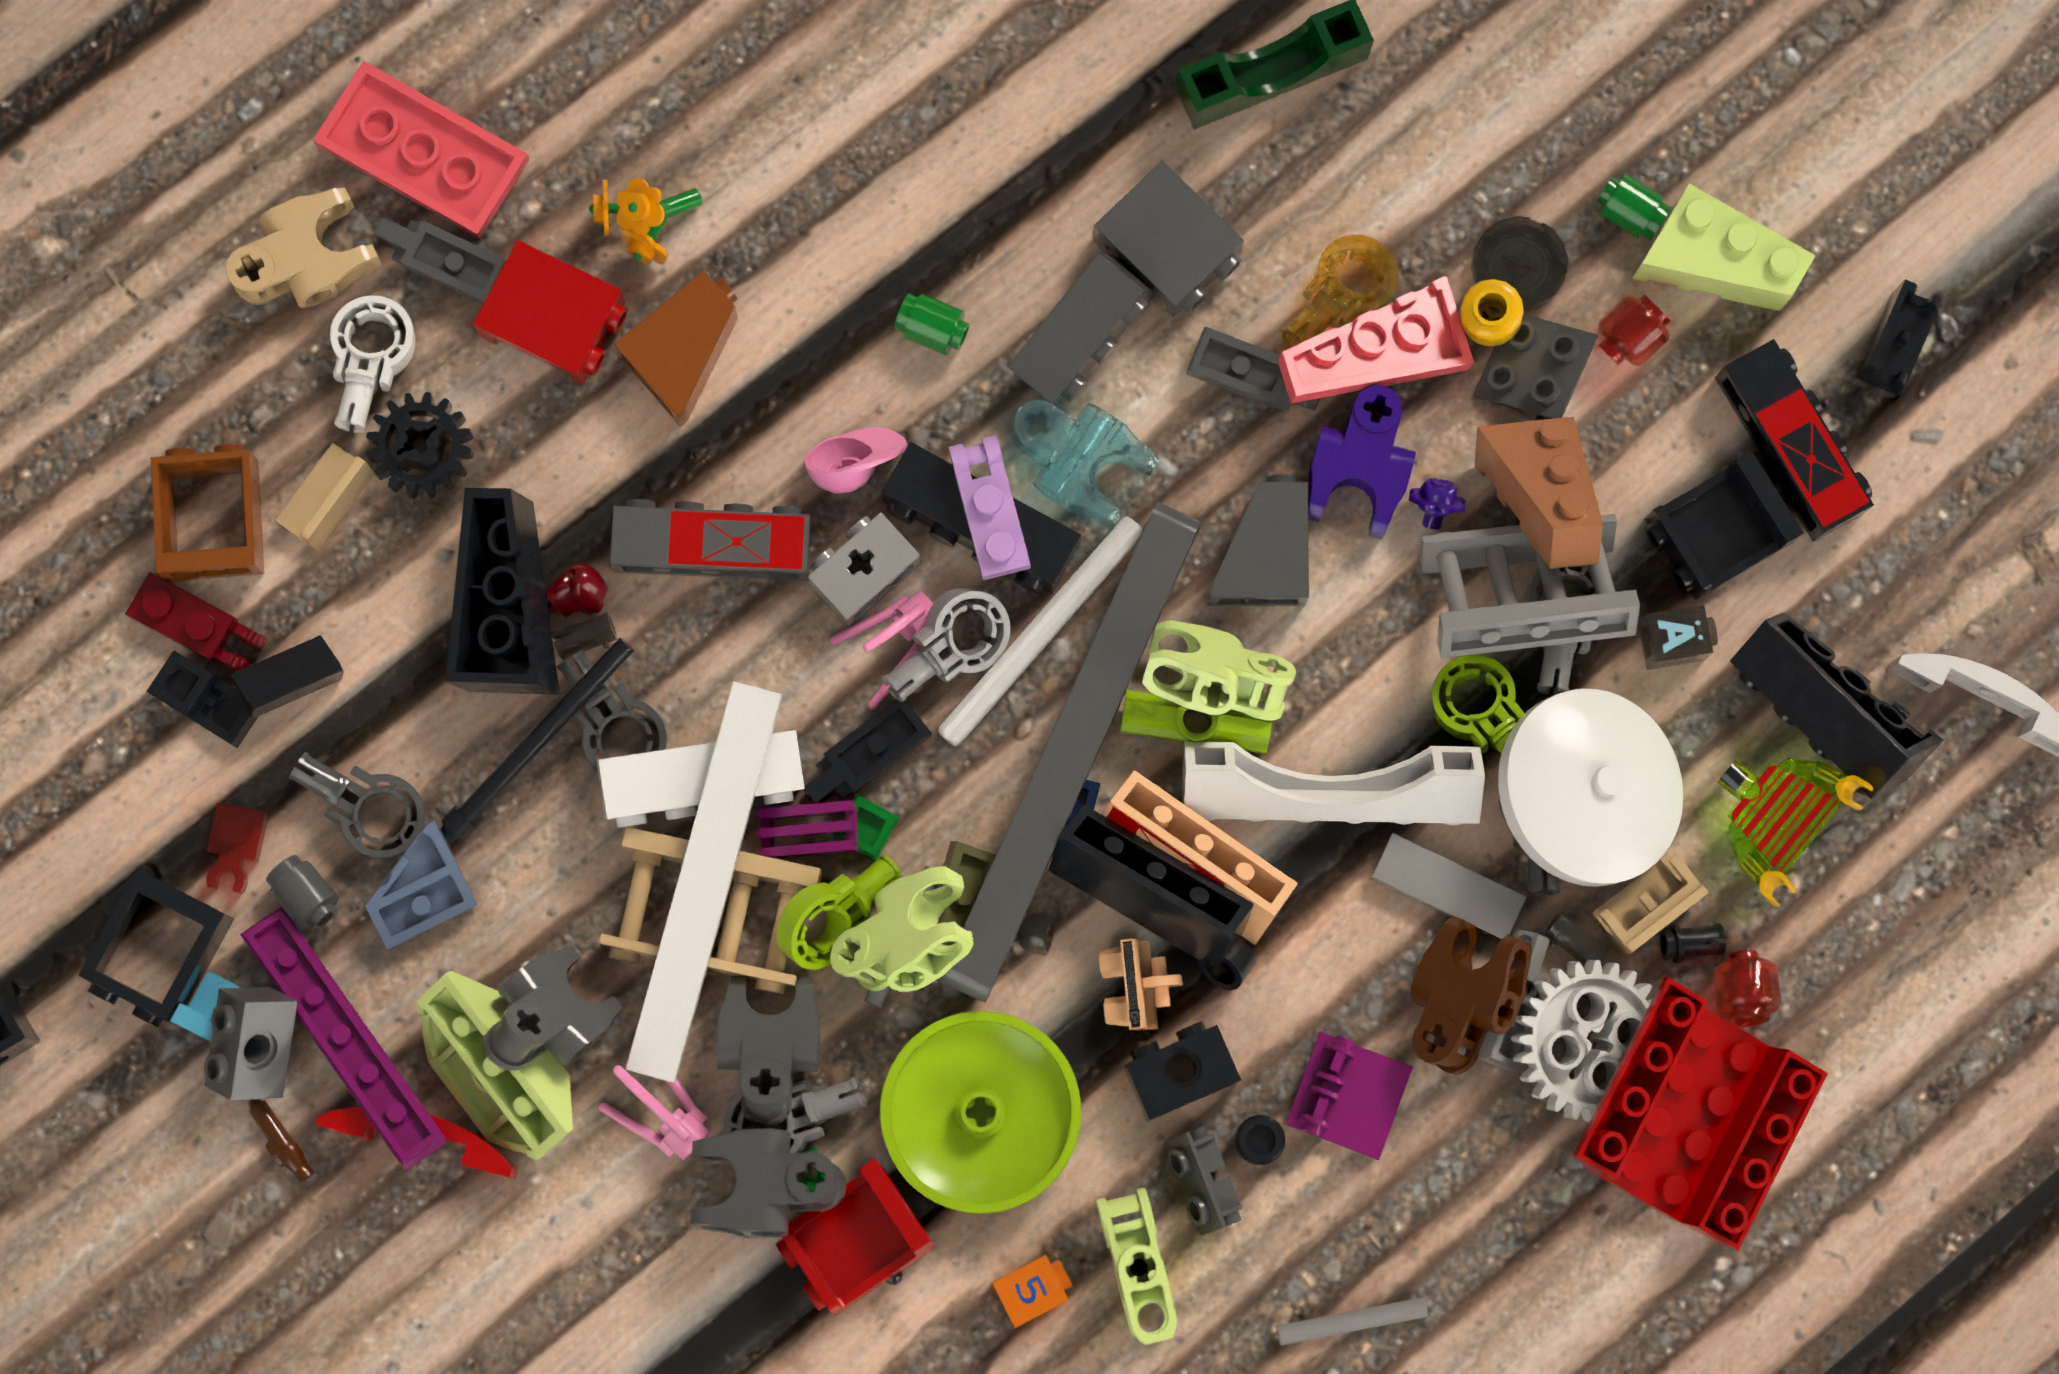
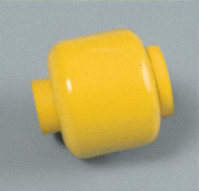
M1490 279L1473 285L1464 295L1460 308L1461 324L1466 335L1477 344L1488 347L1503 345L1510 341L1519 331L1524 313L1522 299L1517 290L1504 281ZM1484 312L1488 317L1487 320L1482 318Z

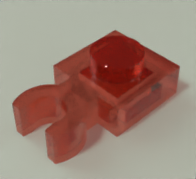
M217 803L206 851L211 854L220 855L219 862L214 864L207 873V887L217 890L220 877L224 873L232 872L235 877L233 892L241 895L245 892L248 885V877L243 869L244 860L259 862L269 818L268 813Z

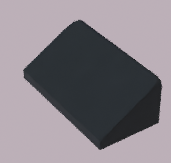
M319 635L230 674V677L251 719H254L342 680L344 670L327 643Z

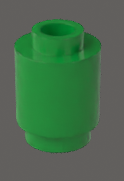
M1624 174L1620 181L1611 177L1596 202L1604 206L1599 215L1636 238L1643 235L1649 240H1652L1672 208L1662 202L1663 196L1627 174Z
M909 293L900 307L894 329L903 332L905 339L947 356L952 348L960 350L966 339L970 323L963 321L965 311L923 293L919 297Z

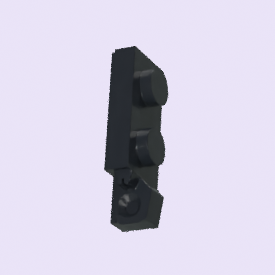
M895 699L824 753V758L816 764V767L822 774L804 786V793L812 804L823 803L836 793L842 800H845L852 794H857L929 739L932 733L906 700L899 702Z

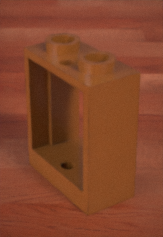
M222 444L215 446L214 452L195 454L194 449L173 448L166 450L165 456L150 457L156 573L168 582L265 574L259 463L249 449L244 450V446L239 444ZM241 474L245 546L178 552L174 479Z

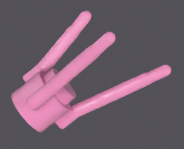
M917 591L909 599L903 596L891 606L831 636L830 643L837 645L890 618L892 624L864 643L863 650L870 652L898 632L907 641H911L912 636L925 627V620L933 603L921 591ZM917 643L912 645L896 667L915 653L913 649L916 648L915 644ZM884 683L881 685L868 704L870 710L877 709L885 697L888 696L890 684L888 686L884 685Z
M617 1065L613 1068V1073L664 1122L658 1130L665 1137L605 1102H601L598 1105V1109L624 1127L656 1145L668 1157L675 1153L684 1161L692 1153V1142L704 1139L711 1133L703 1124L708 1117L694 1104L678 1077L675 1083L667 1082L687 1114L680 1108L671 1114L621 1066Z

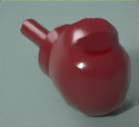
M577 563L567 568L553 582V585L546 589L549 599L547 602L549 615L558 610L567 618L573 612L575 613L579 610L588 616H597L605 606L603 600L608 591L607 584L600 573L590 565Z

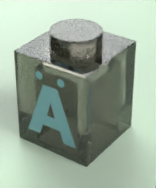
M1704 605L1646 614L1638 622L1647 670L1704 661L1714 653L1712 646H1717L1718 643L1715 621L1712 617H1706Z

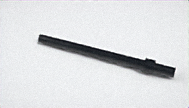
M620 637L460 807L455 805L441 819L443 826L440 830L449 847L457 839L463 840L476 827L474 820L635 651L623 638Z

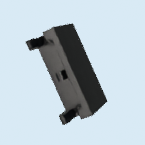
M1906 279L1891 294L1856 378L1898 397L1902 396L1941 302V298L1936 294L1931 295L1930 299L1916 295L1918 284Z

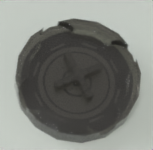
M1515 216L1501 219L1485 230L1473 250L1471 270L1475 284L1483 280L1496 279L1507 282L1514 287L1522 299L1524 312L1540 309L1554 299L1565 281L1569 260L1564 242L1553 228L1543 222L1540 224L1537 221L1530 220L1529 217Z

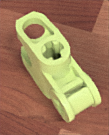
M1170 620L1158 623L1155 626L1149 645V659L1142 684L1153 695L1188 709L1211 715L1224 714L1233 709L1251 717L1269 721L1281 718L1285 709L1283 700L1288 685L1294 681L1296 669L1289 661L1279 656L1243 648L1239 639L1228 632L1207 626ZM1171 634L1178 635L1186 641L1188 649L1186 653L1163 649L1160 644L1161 639ZM1159 666H1164L1179 672L1183 676L1177 683L1168 685L1159 682L1155 677L1154 671ZM1267 666L1273 667V672L1267 671ZM1265 683L1269 684L1267 690L1263 689ZM1261 701V702H1264V705H1265V706H1264V707H1260V706H1257V705H1258V702Z
M939 866L901 877L882 888L875 896L877 914L859 925L844 931L833 944L830 954L832 968L842 976L854 977L864 988L875 992L883 990L887 986L901 992L915 991L944 976L956 963L969 954L973 946L971 931L961 928L955 922L938 923L943 911L961 897L964 890L963 877L946 866ZM935 884H946L945 886H942L940 888L924 892V890L929 886ZM944 942H956L950 946L941 944Z
M1145 1187L1136 1189L1135 1194L1107 1201L1105 1197L1096 1199L1107 1248L1111 1252L1117 1285L1130 1332L1144 1345L1173 1338L1177 1326V1318L1164 1263L1156 1240V1226ZM1137 1211L1141 1213L1142 1218L1112 1225L1111 1218ZM1136 1259L1144 1260L1147 1264V1272H1144L1145 1274L1141 1277L1134 1276L1130 1271V1265ZM1148 1303L1159 1305L1164 1313L1162 1326L1154 1332H1145L1138 1323L1139 1310Z

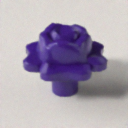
M1429 478L1422 484L1421 488L1410 489L1408 500L1417 504L1424 512L1422 525L1426 528L1441 529L1443 517L1453 512L1461 513L1465 511L1466 500L1457 496V487L1448 480Z

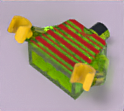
M1786 758L1778 765L1770 762L1758 777L1734 760L1716 782L1739 800L1727 815L1731 820L1727 836L1736 862L1750 879L1760 887L1762 895L1774 907L1780 906L1772 895L1775 888L1785 885L1793 894L1795 893L1796 888L1785 874L1840 806L1844 803L1855 810H1862L1864 807L1853 801L1854 791L1859 787H1865L1873 792V786L1858 776H1848L1822 761Z

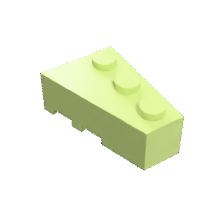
M1689 183L1632 279L1643 282L1652 280L1671 284L1680 290L1691 292L1694 289L1721 295L1722 299L1780 311L1793 296L1816 255Z

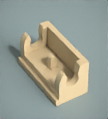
M1666 854L1650 869L1640 874L1591 912L1590 915L1624 957L1634 952L1709 892L1677 855L1671 857L1669 854Z

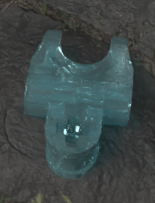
M1032 400L1024 403L1018 409L1014 418L1012 438L1016 447L1023 454L1043 466L1033 481L1035 488L1070 513L1087 517L1112 529L1122 518L1123 512L1099 491L1095 482L1096 473L1103 466L1110 463H1122L1141 474L1150 476L1159 462V458L1131 432L1126 424L1090 403H1087L1078 417L1073 419L1047 401ZM1039 420L1045 422V433L1039 432L1035 437L1028 434L1029 424L1036 425Z

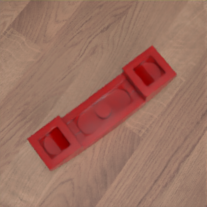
M360 1106L334 1110L318 1115L315 1126L372 1140L375 1130ZM429 1114L446 1140L466 1145L461 1165L516 1179L517 1167L493 1144L459 1124Z

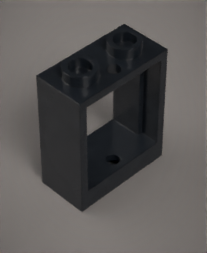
M136 869L78 976L92 983L88 989L89 993L114 1005L119 997L136 1005L131 1014L156 1027L160 1026L162 1020L173 1023L170 1020L180 1003L189 1004L234 918ZM144 896L204 926L162 1003L103 973Z

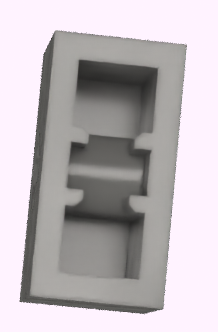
M881 512L872 520L868 516L863 517L847 532L846 536L850 539L836 552L832 548L827 549L810 565V569L813 571L808 576L810 586L847 627L857 622L921 565L920 554ZM858 559L864 563L871 559L869 562L871 573L866 575L864 572L858 571L852 575L854 571L852 561Z

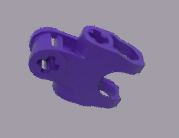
M1373 385L1360 392L1350 411L1345 432L1325 426L1321 427L1308 473L1309 520L1319 522L1326 508L1328 497L1335 489L1343 486H1355L1368 495L1373 506L1368 536L1383 539L1392 515L1407 490L1416 456L1415 451L1394 446L1402 415V404L1399 396L1392 389L1382 385ZM1372 405L1381 407L1380 413L1382 417L1379 423L1370 421L1371 413L1369 410Z

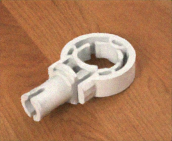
M374 295L359 297L344 305L334 317L330 329V341L337 359L333 377L338 382L344 383L345 380L346 383L334 424L348 432L351 424L354 425V433L365 432L372 397L378 392V384L380 383L382 391H390L394 375H397L409 364L416 346L413 325L405 309L389 298ZM394 317L398 319L406 329V338L404 344H402L400 330ZM356 318V322L359 325H363L368 321L388 324L395 335L392 346L385 351L382 350L376 353L359 351L351 344L352 335L355 333L354 323L351 320Z

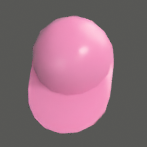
M867 427L821 441L807 452L804 463L811 481L819 488L834 494L850 493L867 483L875 472L877 465L897 457L906 450L908 445L905 438L895 431L885 427Z

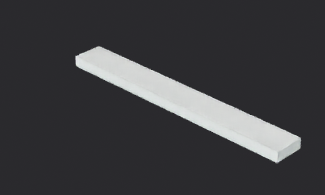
M733 681L625 1070L673 1083L677 1080L782 700V694Z

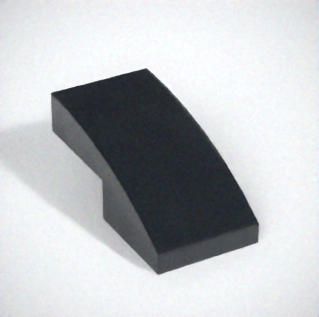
M174 650L146 691L236 748L239 747L258 718L251 719L237 689Z

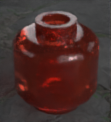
M1645 294L1639 299L1632 295H1626L1598 322L1599 332L1605 338L1598 346L1617 365L1627 360L1634 366H1642L1668 342L1670 334L1666 326L1671 321Z
M1738 950L1729 954V960L1720 963L1715 968L1713 975L1717 1011L1725 1018L1730 1019L1732 1024L1739 1027L1763 1025L1768 1023L1770 1016L1779 1010L1781 996L1777 966L1770 960L1759 957L1757 951Z

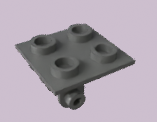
M1523 314L1520 329L1513 339L1503 345L1494 347L1473 396L1537 415L1535 420L1562 418L1598 335Z

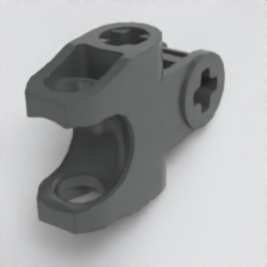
M565 947L552 953L542 954L519 969L499 988L498 993L508 1003L509 1007L503 1013L502 1020L494 1024L484 1035L482 1043L484 1052L491 1062L504 1070L516 1071L521 1069L547 1050L554 1055L563 1067H567L590 1049L624 1010L625 1006L614 996L600 1003H593L581 999L573 992L568 983L567 973L581 957L572 947Z
M731 976L726 998L718 1019L717 1070H740L739 1083L743 1114L748 1121L756 1126H776L789 1115L792 1106L794 1071L818 1072L820 1019L814 999L813 978H798L793 1003L787 1010L775 1015L760 1014L748 1004L746 976ZM769 1091V1095H762V1092Z
M738 1129L724 1135L692 1142V1157H697L699 1162H707L708 1164L732 1165L737 1179L733 1193L721 1204L701 1206L690 1210V1225L696 1229L724 1232L744 1238L783 1237L788 1235L789 1212L830 1210L838 1205L845 1195L847 1185L845 1175L841 1169L821 1153H790V1132L780 1129ZM817 1172L825 1177V1182L817 1183L815 1191H813L807 1185L808 1182L816 1180Z

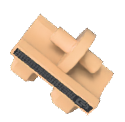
M1137 938L1120 940V947L1099 953L1100 973L1103 979L1124 977L1126 996L1105 998V1022L1109 1025L1128 1026L1129 1030H1157L1156 1008L1171 1006L1169 988L1182 986V975H1167L1166 957L1151 958L1148 940H1137Z

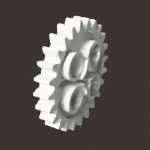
M1587 959L1584 968L1580 962L1570 961L1567 962V975L1561 969H1550L1552 985L1545 981L1536 980L1533 984L1540 996L1538 998L1524 997L1523 1003L1530 1009L1529 1015H1517L1515 1019L1517 1023L1525 1026L1524 1033L1511 1036V1041L1524 1044V1051L1515 1055L1513 1061L1528 1063L1529 1066L1520 1076L1521 1081H1537L1538 1083L1531 1093L1533 1098L1543 1099L1549 1096L1546 1108L1550 1111L1558 1112L1564 1107L1565 1118L1577 1120L1582 1113L1583 1120L1590 1122L1652 1001L1645 999L1650 993L1652 986L1648 983H1639L1634 986L1637 973L1625 970L1619 975L1618 963L1606 962L1602 969L1600 960ZM1583 994H1586L1590 1000L1591 1008L1589 1014L1582 1019L1577 1012V1002ZM1613 1002L1614 1009L1609 1013V1003ZM1626 1020L1629 1023L1631 1034L1626 1043L1621 1044L1617 1037V1030L1620 1023ZM1589 1032H1592L1591 1038L1597 1042L1594 1049H1591L1592 1043L1587 1039ZM1562 1037L1566 1043V1053L1557 1062L1552 1054V1046L1557 1038ZM1599 1063H1602L1606 1069V1079L1601 1086L1597 1087L1593 1081V1071ZM1575 1068L1574 1078L1570 1079L1569 1073L1571 1069Z

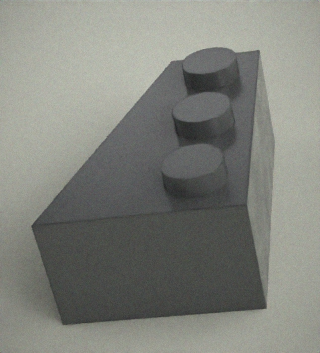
M1098 253L1009 364L1008 368L1051 404H1061L1064 399L1072 402L1088 382L1085 375L1096 363L1101 365L1112 354L1119 343L1116 340L1128 326H1133L1148 308V303L1157 293L1118 257Z

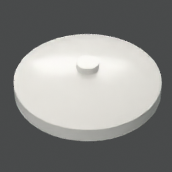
M1575 689L1562 692L1539 702L1529 709L1512 728L1502 750L1498 772V788L1505 819L1521 848L1537 865L1548 873L1564 881L1582 886L1596 887L1617 884L1637 877L1650 869L1670 847L1677 833L1683 808V784L1679 764L1674 750L1661 728L1644 710L1633 702L1614 693L1598 689Z

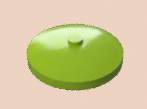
M971 1011L948 1016L934 1022L920 1031L904 1046L894 1060L884 1083L880 1104V1121L885 1145L892 1161L905 1180L915 1190L931 1201L952 1210L974 1214L1002 1212L1027 1203L1046 1190L1058 1178L1070 1160L1077 1144L1081 1125V1099L1077 1081L1070 1064L1057 1045L1047 1035L1026 1021L1011 1015L990 1011Z

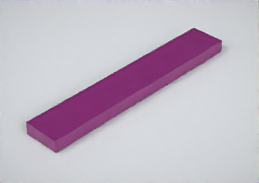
M280 907L242 932L240 936L278 991L298 1001L296 1009L297 1018L404 1171H407L445 1145L447 1140L284 909Z

